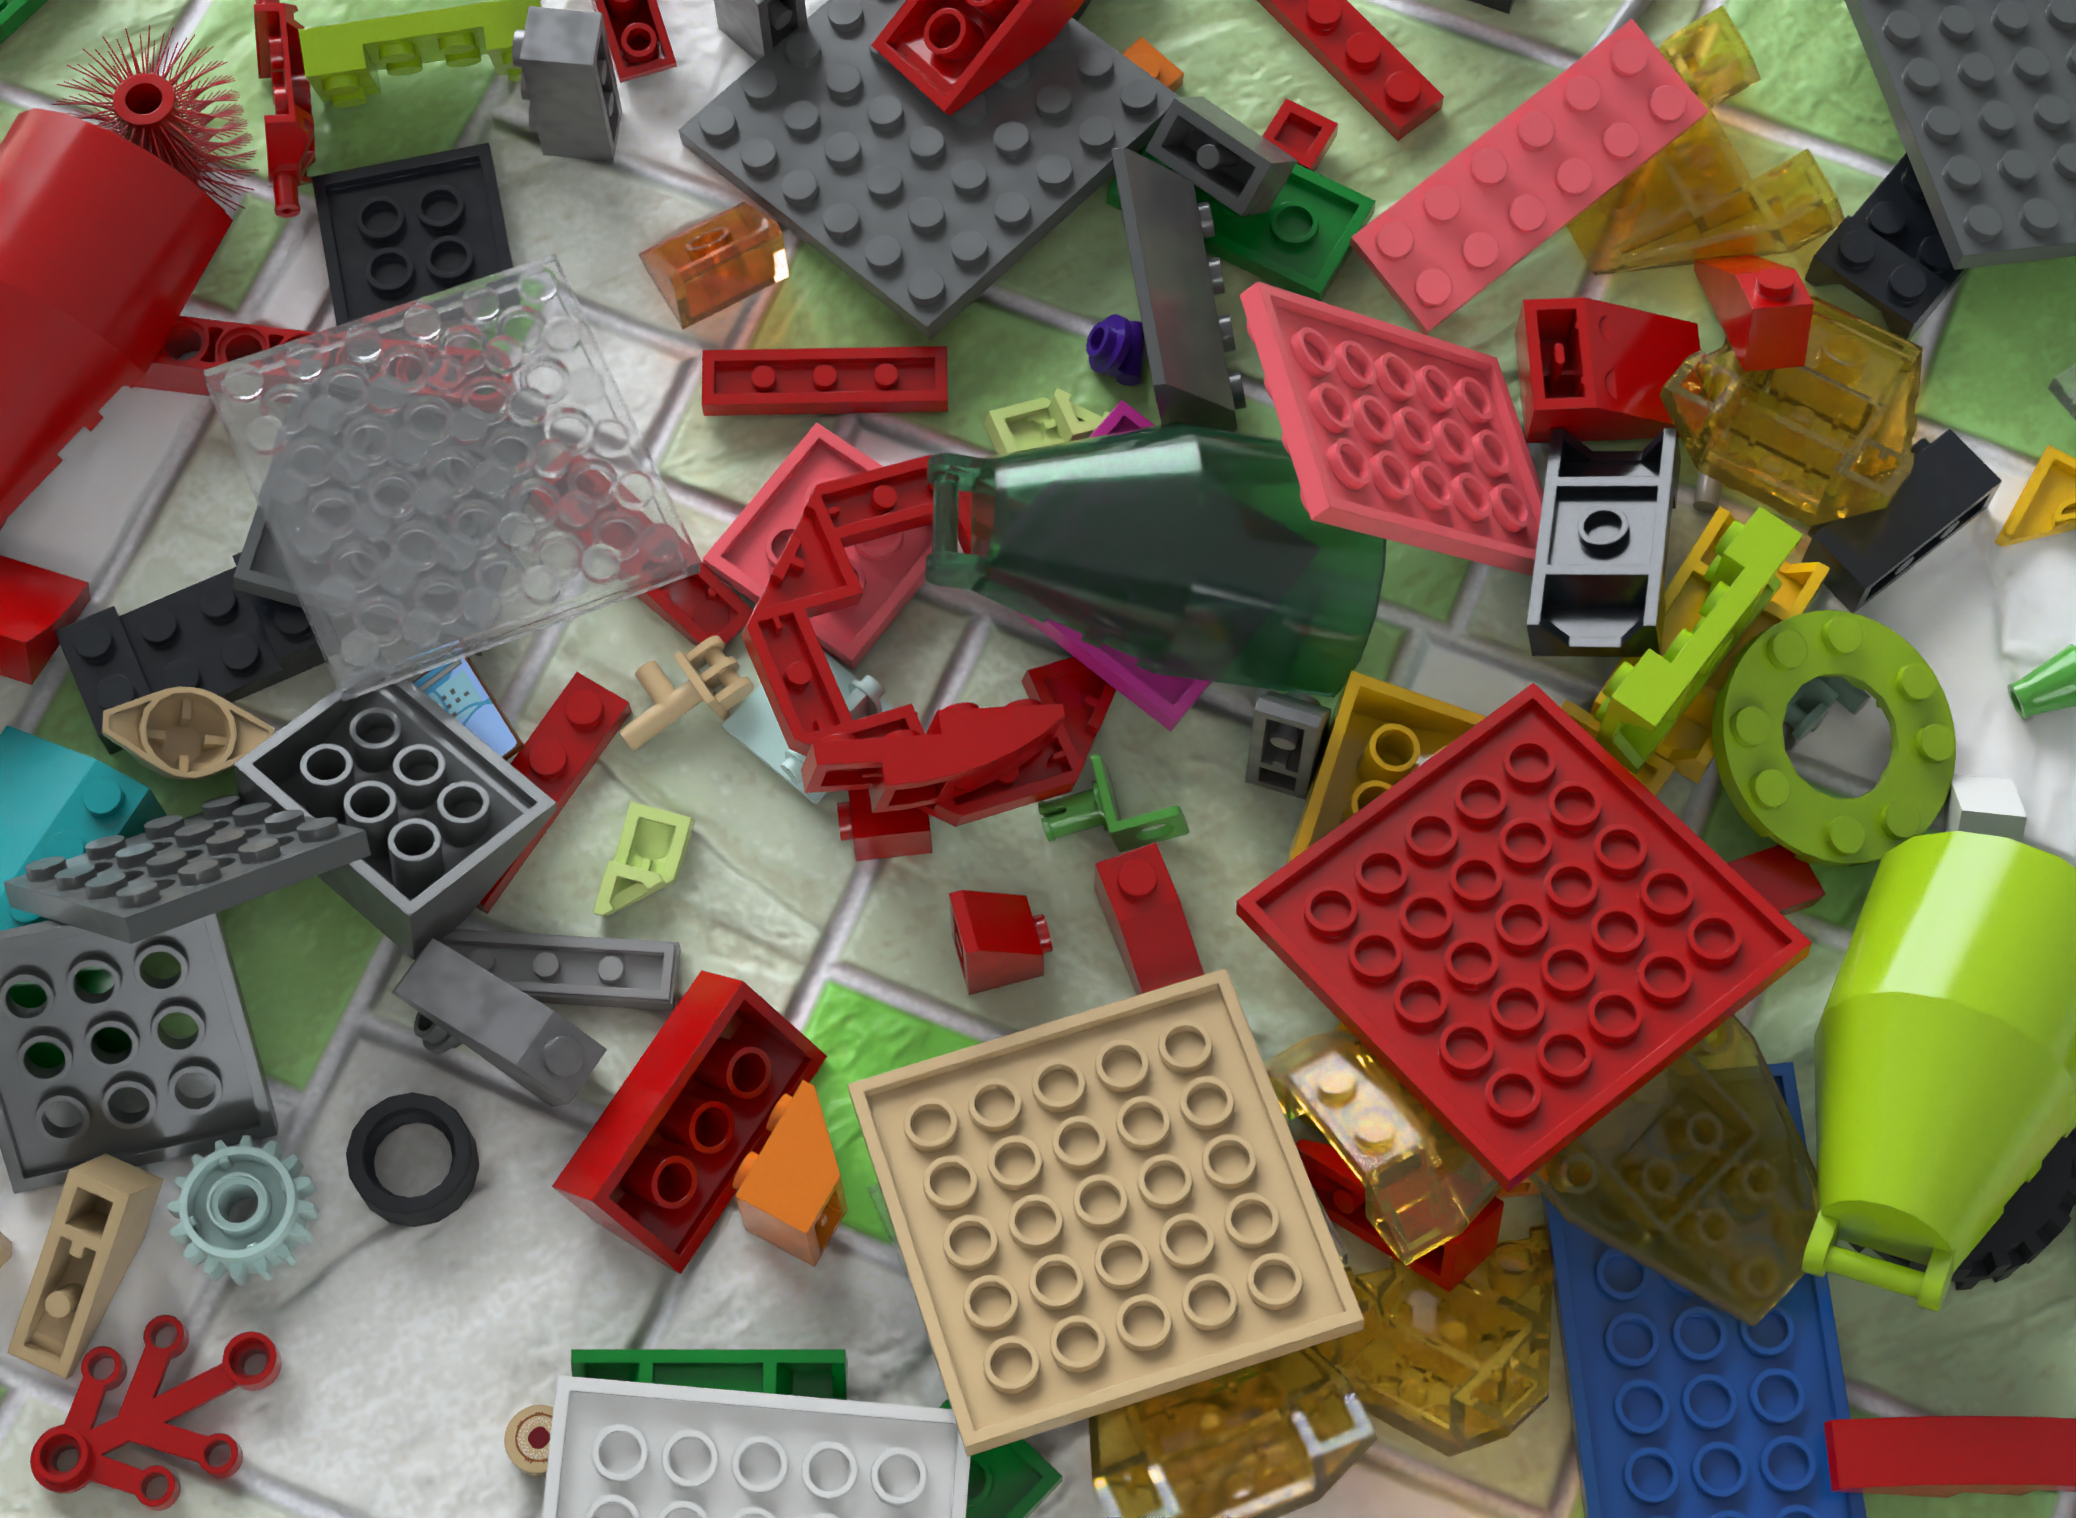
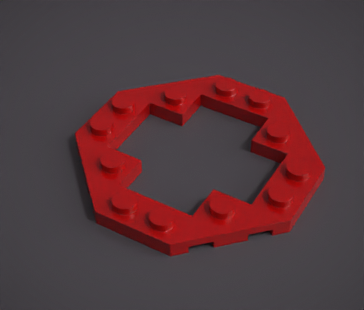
M932 455L816 484L742 634L743 642L789 749L807 756L813 741H819L826 736L837 733H849L856 736L857 739L880 738L894 731L909 729L918 731L920 735H925L912 704L853 720L809 618L859 604L863 590L844 548L949 519L967 562L973 571L979 560L1031 502L989 482L986 483L985 487H982L952 472L953 465ZM1075 657L1027 670L1021 682L1029 699H1036L1041 704H1064L1065 717L1051 742L1026 763L998 780L972 792L942 802L915 808L957 827L1071 792L1084 767L1087 755L1100 730L1116 689Z

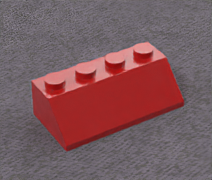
M701 970L552 1187L597 1224L672 1271L681 1274L737 1192V1189L733 1188V1181L743 1160L751 1151L759 1155L772 1132L767 1130L766 1127L777 1102L784 1094L793 1097L802 1080L810 1083L827 1058V1055L744 981Z

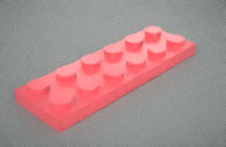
M1630 19L1353 235L1349 244L1422 334L1427 335L1702 120L1708 113V109L1637 23Z

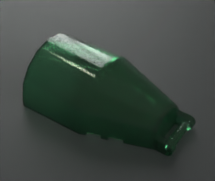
M1172 422L986 458L940 453L928 459L927 481L933 485L932 553L925 560V579L932 584L972 590L1042 623H1045L1049 618L1082 633L1081 640L1090 645L1100 648L1104 643L1137 658V666L1154 674L1287 692H1301L1309 695L1334 698L1343 689L1351 670L1354 671L1362 659L1377 614L1385 572L1386 539L1311 520L1309 513L1301 502V487L1291 456L1286 451L1282 438ZM959 490L972 492L971 554L958 553Z

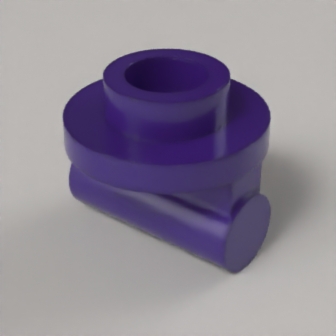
M1118 314L1110 315L1103 322L1097 323L1088 336L1086 351L1089 355L1090 367L1097 373L1117 378V382L1125 386H1135L1141 383L1144 350L1142 323L1129 321Z

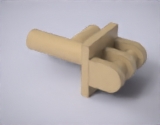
M719 636L707 638L686 654L680 650L673 655L689 678L688 681L677 689L674 688L656 661H649L636 671V678L655 705L619 731L633 751L637 750L703 700L724 721L731 716L728 710L745 699L753 691L754 684L748 677L741 678L737 673L740 667L737 660L733 656L726 657L722 652L725 644ZM708 663L710 668L701 673L699 669ZM722 684L725 688L716 694L714 689Z

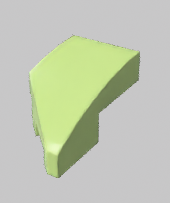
M1057 388L1052 400L1042 397L988 411L984 426L1008 475L1077 451L1110 412L1105 410L1103 416L1095 414L1070 402L1071 394Z
M630 801L613 861L608 860L593 913L607 917L676 882L696 820L692 817Z

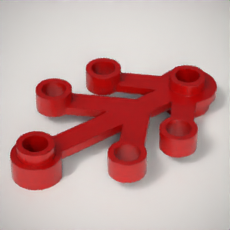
M171 1315L157 1316L145 1327L143 1334L145 1348L118 1416L94 1428L106 1391L113 1390L122 1384L127 1374V1364L124 1358L110 1347L99 1346L93 1348L82 1360L81 1373L83 1378L65 1423L44 1432L32 1449L30 1464L35 1479L47 1490L58 1494L77 1492L90 1482L135 1495L143 1505L151 1510L161 1511L168 1509L177 1501L180 1495V1482L170 1470L159 1465L141 1470L104 1456L130 1442L199 1463L201 1468L212 1477L227 1478L232 1476L239 1470L243 1461L242 1449L232 1437L223 1433L206 1436L167 1423L238 1387L248 1391H257L268 1387L276 1380L281 1370L282 1358L279 1349L262 1333L253 1331L241 1333L230 1340L225 1347L221 1364L157 1396L171 1359L180 1356L186 1350L189 1343L188 1330L176 1317ZM165 1327H175L177 1337L174 1343L166 1348L157 1347L156 1336L158 1332ZM254 1354L265 1355L266 1366L263 1371L256 1375L245 1374L244 1365L250 1356ZM104 1358H112L115 1363L112 1374L102 1380L95 1379L93 1374L95 1365ZM219 1445H229L231 1456L228 1462L220 1467H212L209 1463L211 1451ZM68 1449H76L78 1452L76 1465L69 1471H59L57 1460L60 1454ZM156 1477H166L168 1481L166 1493L161 1498L155 1500L148 1499L146 1489L149 1482Z

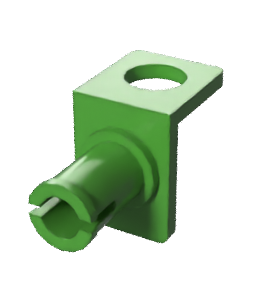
M1100 753L1091 755L1096 781L1092 782V789L1046 802L1044 800L1038 802L1039 813L1044 817L1041 818V822L1049 842L1055 841L1059 837L1103 826L1105 831H1109L1117 849L1121 853L1154 842L1157 843L1186 835L1190 832L1180 806H1172L1121 820L1110 772ZM1166 824L1165 826L1157 829L1141 831L1151 826Z

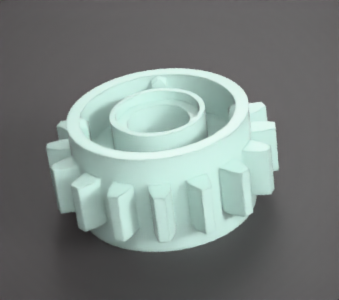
M243 1135L239 1146L227 1147L222 1140L216 1141L215 1152L205 1158L195 1154L191 1157L194 1168L187 1177L177 1176L174 1181L181 1190L179 1200L168 1202L167 1210L175 1218L180 1219L181 1223L170 1230L171 1236L178 1244L190 1243L182 1255L193 1267L205 1261L204 1272L210 1279L217 1281L226 1270L230 1272L232 1280L237 1285H245L248 1274L260 1273L268 1281L273 1279L272 1268L282 1262L291 1267L296 1263L293 1252L299 1243L311 1244L313 1237L306 1230L307 1220L319 1218L320 1211L314 1203L305 1200V1198L317 1190L316 1186L309 1176L298 1177L304 1166L294 1154L281 1161L283 1150L273 1140H270L263 1149L257 1148L250 1135ZM249 1197L258 1199L257 1210L250 1219L241 1223L229 1222L230 1211L238 1201Z

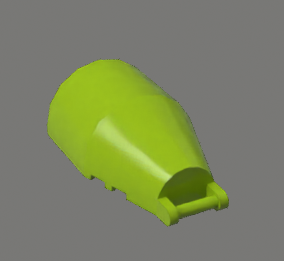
M1963 831L1913 836L1884 853L1814 1035L1818 1216L1805 1249L1802 1272L1819 1277H1824L1826 1272L1918 1299V1307L1939 1312L1953 1273L2004 1213V1206L2025 1181L2029 1183L2041 1169L2042 1160L2062 1136L2066 1138L2076 1127V868L2059 856L2007 837ZM1838 1239L1926 1265L1927 1269L1926 1272H1922L1838 1247L1836 1244Z

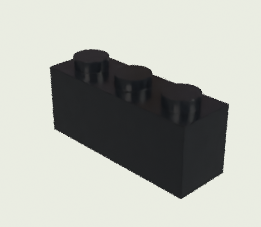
M1948 429L1932 443L1926 438L1916 442L1898 461L1900 468L1887 478L1881 473L1874 475L1853 496L1854 504L1841 514L1835 508L1831 509L1818 519L1808 531L1807 535L1811 538V541L1801 562H1820L1830 568L1823 584L1851 613H1855L1987 509L2002 480L1951 429Z

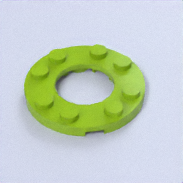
M1824 610L1802 613L1785 619L1760 632L1737 653L1733 659L1736 662L1729 672L1723 690L1718 691L1716 694L1712 716V743L1717 769L1731 802L1742 818L1762 838L1769 836L1782 847L1795 853L1794 858L1801 861L1828 867H1851L1882 859L1884 853L1913 836L1922 835L1929 828L1944 805L1951 787L1956 760V737L1954 722L1945 693L1933 670L1912 645L1892 629L1865 616L1844 611ZM1839 676L1846 679L1852 686L1866 690L1877 700V708L1882 709L1889 722L1892 742L1889 744L1890 750H1892L1889 764L1882 771L1875 788L1858 798L1837 799L1814 790L1796 773L1785 751L1782 725L1788 702L1801 685L1816 677Z

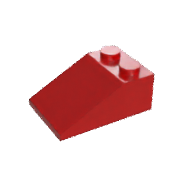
M906 0L871 46L943 112L951 116L1052 42L1085 0Z

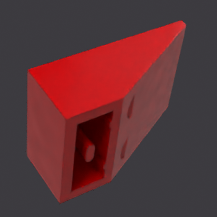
M1586 297L1523 300L1515 331V345L1524 435L1527 444L1550 443L1552 429H1565L1580 442L1654 439L1664 428H1677L1678 438L1707 437L1711 433L1697 323Z

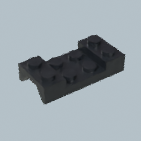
M1905 153L1852 217L1848 215L1816 252L1804 280L1813 286L1841 284L1881 311L1893 341L1904 347L1969 268L1954 270L1909 157Z
M1664 428L1643 451H1592L1565 429H1552L1526 624L1532 656L1642 657L1649 648L1661 656L1666 609L1664 597L1666 563L1672 509H1676L1681 465L1677 428Z
M240 552L232 556L236 567L123 615H119L116 608L112 606L57 629L55 633L98 737L109 754L112 755L123 750V748L102 734L104 710L178 686L201 688L233 703L344 655L345 652L329 616L233 589V577L242 553Z

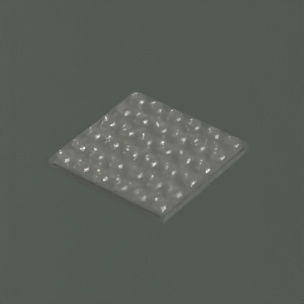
M556 254L203 370L207 389L343 702L700 573L701 560Z

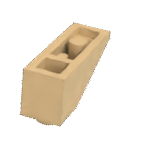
M106 1153L69 1169L7 1353L62 1378L68 1379L73 1376L144 1239L164 1181L163 1178Z

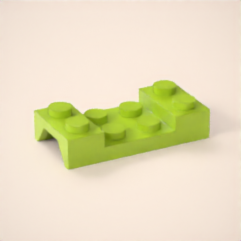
M495 0L298 29L305 76L322 102L331 101L332 106L338 108L359 106L368 102L367 95L380 94L378 70L387 69V74L392 76L410 75L422 71L423 63L446 60V65L449 67H465L480 63L482 61L481 55L484 54L489 55L498 76L508 75L510 81L521 82L522 68L514 67L512 59L514 34L516 30H525L529 6L542 7L541 0Z
M1759 506L1745 525L1735 520L1716 545L1714 552L1718 555L1704 575V579L1710 582L1711 585L1699 611L1702 617L1693 631L1690 632L1684 628L1674 639L1663 657L1649 648L1635 667L1625 661L1612 676L1603 691V694L1607 697L1594 716V719L1601 723L1596 741L1621 765L1635 775L1782 585V582L1775 574L1802 540L1803 534L1763 507Z

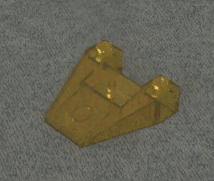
M1722 5L1670 35L1658 48L1665 59L1708 109V113L1702 120L1566 226L1593 274L1596 276L1691 265L1695 263V260L1748 255L1760 257L1793 253L1837 228L1845 217L1835 192L1808 148L1752 180L1713 114L1711 108L1761 80L1748 46Z

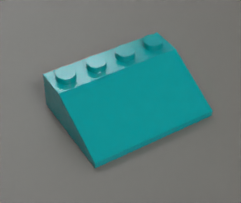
M7 725L0 734V931L51 920L10 907L4 886L5 881L26 874L25 866L33 861L53 856H63L67 860L86 853L85 845L93 840L114 835H121L127 839L144 833L145 823L167 816L151 789L95 758Z

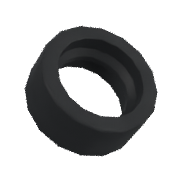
M414 1092L388 1097L367 1110L352 1130L346 1152L349 1178L369 1209L389 1223L410 1227L437 1223L458 1210L474 1189L480 1166L476 1141L457 1110L438 1097ZM413 1123L432 1125L445 1135L451 1146L452 1162L448 1175L439 1186L425 1195L409 1198L393 1194L384 1188L376 1177L374 1159L378 1146L388 1134L403 1125Z

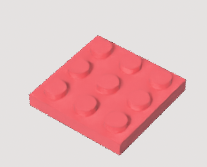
M816 422L703 557V563L719 579L757 604L816 484L883 466ZM949 519L844 548L863 590V595L858 605L809 618L822 649L851 669H855L957 543L958 539Z

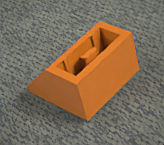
M802 1080L793 1097L784 1094L777 1102L766 1127L767 1130L772 1132L759 1155L751 1151L745 1157L735 1175L733 1188L738 1190L735 1198L746 1231L815 1267L848 1209L840 1172L815 1086Z

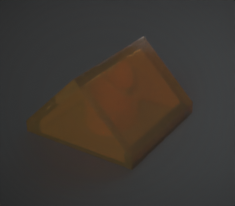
M745 202L638 254L642 264L682 329L789 277L783 233L779 224Z

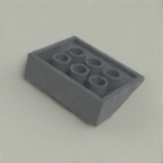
M1124 146L1112 148L1111 152L1151 377L1163 432L1175 441L1238 430L1235 410L1247 407L1240 371L1228 373L1224 352L1234 351L1236 347L1230 314L1218 316L1214 295L1225 293L1219 257L1207 259L1204 238L1215 236L1209 200L1196 201L1192 180Z
M381 656L233 764L238 795L242 805L269 802L275 813L287 810H302L304 816L316 819L334 817L337 819L338 824L366 831L371 852L370 856L317 876L414 961L431 938L440 941L466 920L557 810L556 802Z

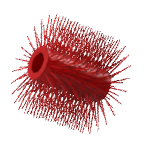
M149 25L147 56L146 48H144L146 73L140 33L143 73H141L132 43H130L128 32L125 28L136 70L135 75L132 73L118 39L116 40L122 52L121 55L126 64L127 71L104 38L128 78H126L110 54L125 80L122 79L115 66L113 65V69L101 55L100 57L116 75L83 49L103 67L118 87L92 65L90 66L107 82L79 64L77 65L93 76L67 65L96 80L110 94L87 80L85 81L101 92L73 79V81L87 88L65 81L64 83L76 87L62 84L57 85L88 91L89 95L100 102H95L80 95L92 102L69 96L81 101L62 98L73 102L56 101L62 103L52 105H92L93 108L96 106L107 109L106 111L98 110V113L85 109L93 114H87L78 110L75 111L85 115L70 112L68 114L78 115L74 117L79 119L98 120L100 123L97 126L107 128L109 131L151 152L192 180L205 193L207 192L229 207L231 206L218 197L237 206L240 205L218 195L203 180L227 195L229 194L213 183L238 195L241 194L225 186L246 193L249 192L236 187L255 190L229 184L212 173L216 172L236 182V180L222 173L244 179L230 173L251 177L241 173L255 174V172L245 171H259V169L225 170L214 163L218 161L231 167L220 161L223 160L240 166V164L228 160L247 163L235 159L251 160L238 157H255L245 155L256 154L251 152L257 150L233 156H217L218 154L214 152L215 150H220L228 154L219 149L220 147L236 152L223 146L242 149L230 145L247 146L241 145V143H250L243 141L252 140L248 139L252 138V136L247 137L251 135H246L248 132L229 142L209 141L213 136L223 140V138L216 135L217 133L231 138V136L219 132L238 135L226 131L243 132L237 130L246 129L239 127L248 126L245 125L248 122L244 123L247 120L240 122L244 118L239 120L240 117L231 116L242 115L235 113L244 112L240 111L244 110V108L239 109L243 106L238 107L240 106L239 104L233 108H227L229 106L227 105L219 112L225 105L223 104L215 114H213L215 109L211 114L200 113L207 106L217 101H238L229 99L239 98L235 97L240 95H235L239 92L235 90L229 93L232 91L231 89L223 94L226 91L224 90L214 98L221 91L219 90L210 100L208 99L213 92L207 100H203L205 95L202 100L196 99L207 89L235 81L232 80L234 78L230 76L224 79L225 77L221 78V75L214 82H212V79L203 87L207 82L206 80L201 88H198L201 82L199 81L197 87L191 90V84L195 80L225 63L216 64L218 62L216 61L207 68L212 63L210 62L198 74L204 66L203 63L194 77L191 78L196 69L195 66L189 79L184 82L188 72L186 70L214 46L203 53L207 49L206 47L194 59L199 52L198 50L185 67L191 55L190 53L178 73L183 59L182 56L175 76L171 79L174 64L194 38L193 36L181 51L187 40L186 37L172 62L179 43L177 42L165 72L169 52L168 47L162 76H159V67L174 27L160 58L165 34L163 33L155 72L154 40L151 72V63L149 62ZM148 63L150 65V73H148ZM186 71L182 83L177 85L179 78ZM170 72L169 81H167V80H166V77H167L168 73ZM101 83L113 88L115 90L114 94ZM89 92L102 95L108 102L101 101ZM215 118L230 120L222 128L205 127ZM213 163L221 169L210 167L207 164ZM205 172L213 174L224 182L211 179ZM198 180L205 184L210 190L200 186L197 183Z

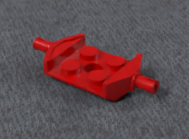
M255 0L254 25L259 79L271 78L273 104L275 105L276 114L264 115L269 188L273 187L275 214L282 218H291L299 215L301 212L298 200V186L312 183V178L307 176L306 170L316 161L310 83L305 76L298 29H304V26L294 20V13L298 12L296 5L280 3V0Z

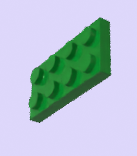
M1148 144L1138 152V154L1174 171L1145 151ZM1297 163L1267 213L1241 216L1194 184L1196 201L1209 200L1215 236L1204 238L1206 252L1287 291L1318 301L1323 300L1353 248L1349 244L1351 237L1368 224L1374 214L1376 203L1375 200ZM1115 178L1107 190L1106 204L1122 211L1117 180Z

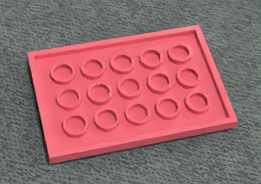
M1256 282L1240 294L1247 317V332L1256 346L1265 374L1264 385L1268 395L1274 402L1282 427V442L1286 451L1291 456L1301 487L1300 499L1311 520L1533 576L1544 492L1497 357L1261 282Z

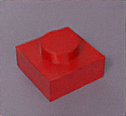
M1286 98L1262 137L1298 160L1297 164L1315 172L1337 136L1338 123Z

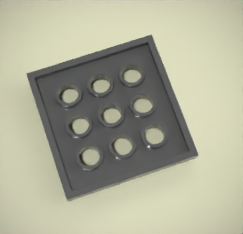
M227 795L204 802L201 805L203 812L184 819L181 815H169L153 819L144 824V833L125 839L124 836L114 835L93 840L85 845L86 853L65 860L63 856H53L33 861L25 866L26 874L5 881L4 886L9 905L12 908L133 944L371 855L364 829L338 824L337 819L334 817L316 819L304 816L302 810H287L275 813L269 802L242 805L240 796Z
M220 912L133 944L54 920L0 931V1150L14 1194L65 1183L69 1169L105 1153L137 1167L215 1149V1142L222 1140L226 1146L239 1144L243 1135H250L253 1140L277 1135L278 1120ZM153 952H167L179 961L181 970L171 978L159 979L146 972L142 961ZM85 967H101L110 973L114 980V985L106 992L90 993L79 986L76 974ZM20 981L34 982L44 989L47 1001L35 1008L21 1007L10 997L9 988ZM181 1012L195 1020L198 1030L188 1038L176 1039L168 1036L162 1030L160 1021L170 1013ZM116 1027L128 1034L132 1045L121 1053H107L96 1045L93 1036L100 1029ZM38 1042H50L57 1045L63 1051L65 1060L59 1066L42 1068L30 1060L27 1049ZM187 1073H202L212 1080L215 1089L206 1097L191 1098L180 1091L177 1081ZM133 1087L139 1089L147 1096L149 1104L139 1112L128 1113L121 1111L113 1104L111 1095L120 1088ZM56 1102H68L80 1110L83 1119L75 1126L59 1127L49 1121L45 1114V1109Z

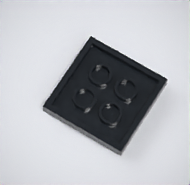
M489 143L311 177L339 335L371 339L522 309Z

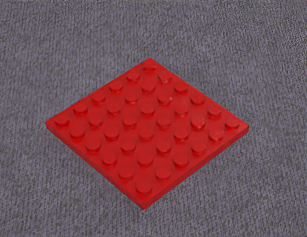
M1534 682L1236 901V914L1507 1193L1809 956L1812 944L1807 937Z

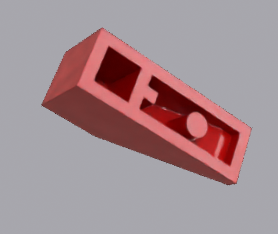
M1755 255L1695 260L1694 272L1744 372L1805 366L1814 303L1796 269Z
M1154 842L1095 863L1094 891L1136 995L1205 975L1180 899L1157 843Z
M1304 1139L1296 1143L1323 1216L1450 1293L1496 1250L1504 1201L1452 1170Z

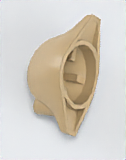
M182 686L167 688L104 710L102 721V734L129 752L138 763L163 777L180 781L201 780L234 767L233 764L275 733L274 727L222 697L201 688Z

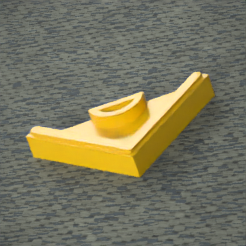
M2050 445L2047 446L1994 543L2005 547L2076 530V458Z

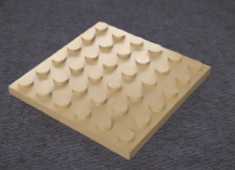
M1227 968L847 1084L856 1117L967 1457L1363 1330V1315Z

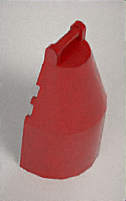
M39 108L19 113L0 144V531L7 518L63 461L57 454L84 426L91 432L103 420L104 417L98 411L124 384L132 389L146 375L233 222L231 217L192 180L151 152L103 127L66 113Z

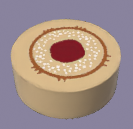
M533 1405L522 1409L511 1419L505 1431L504 1444L508 1457L521 1472L533 1477H546L554 1408L548 1405Z

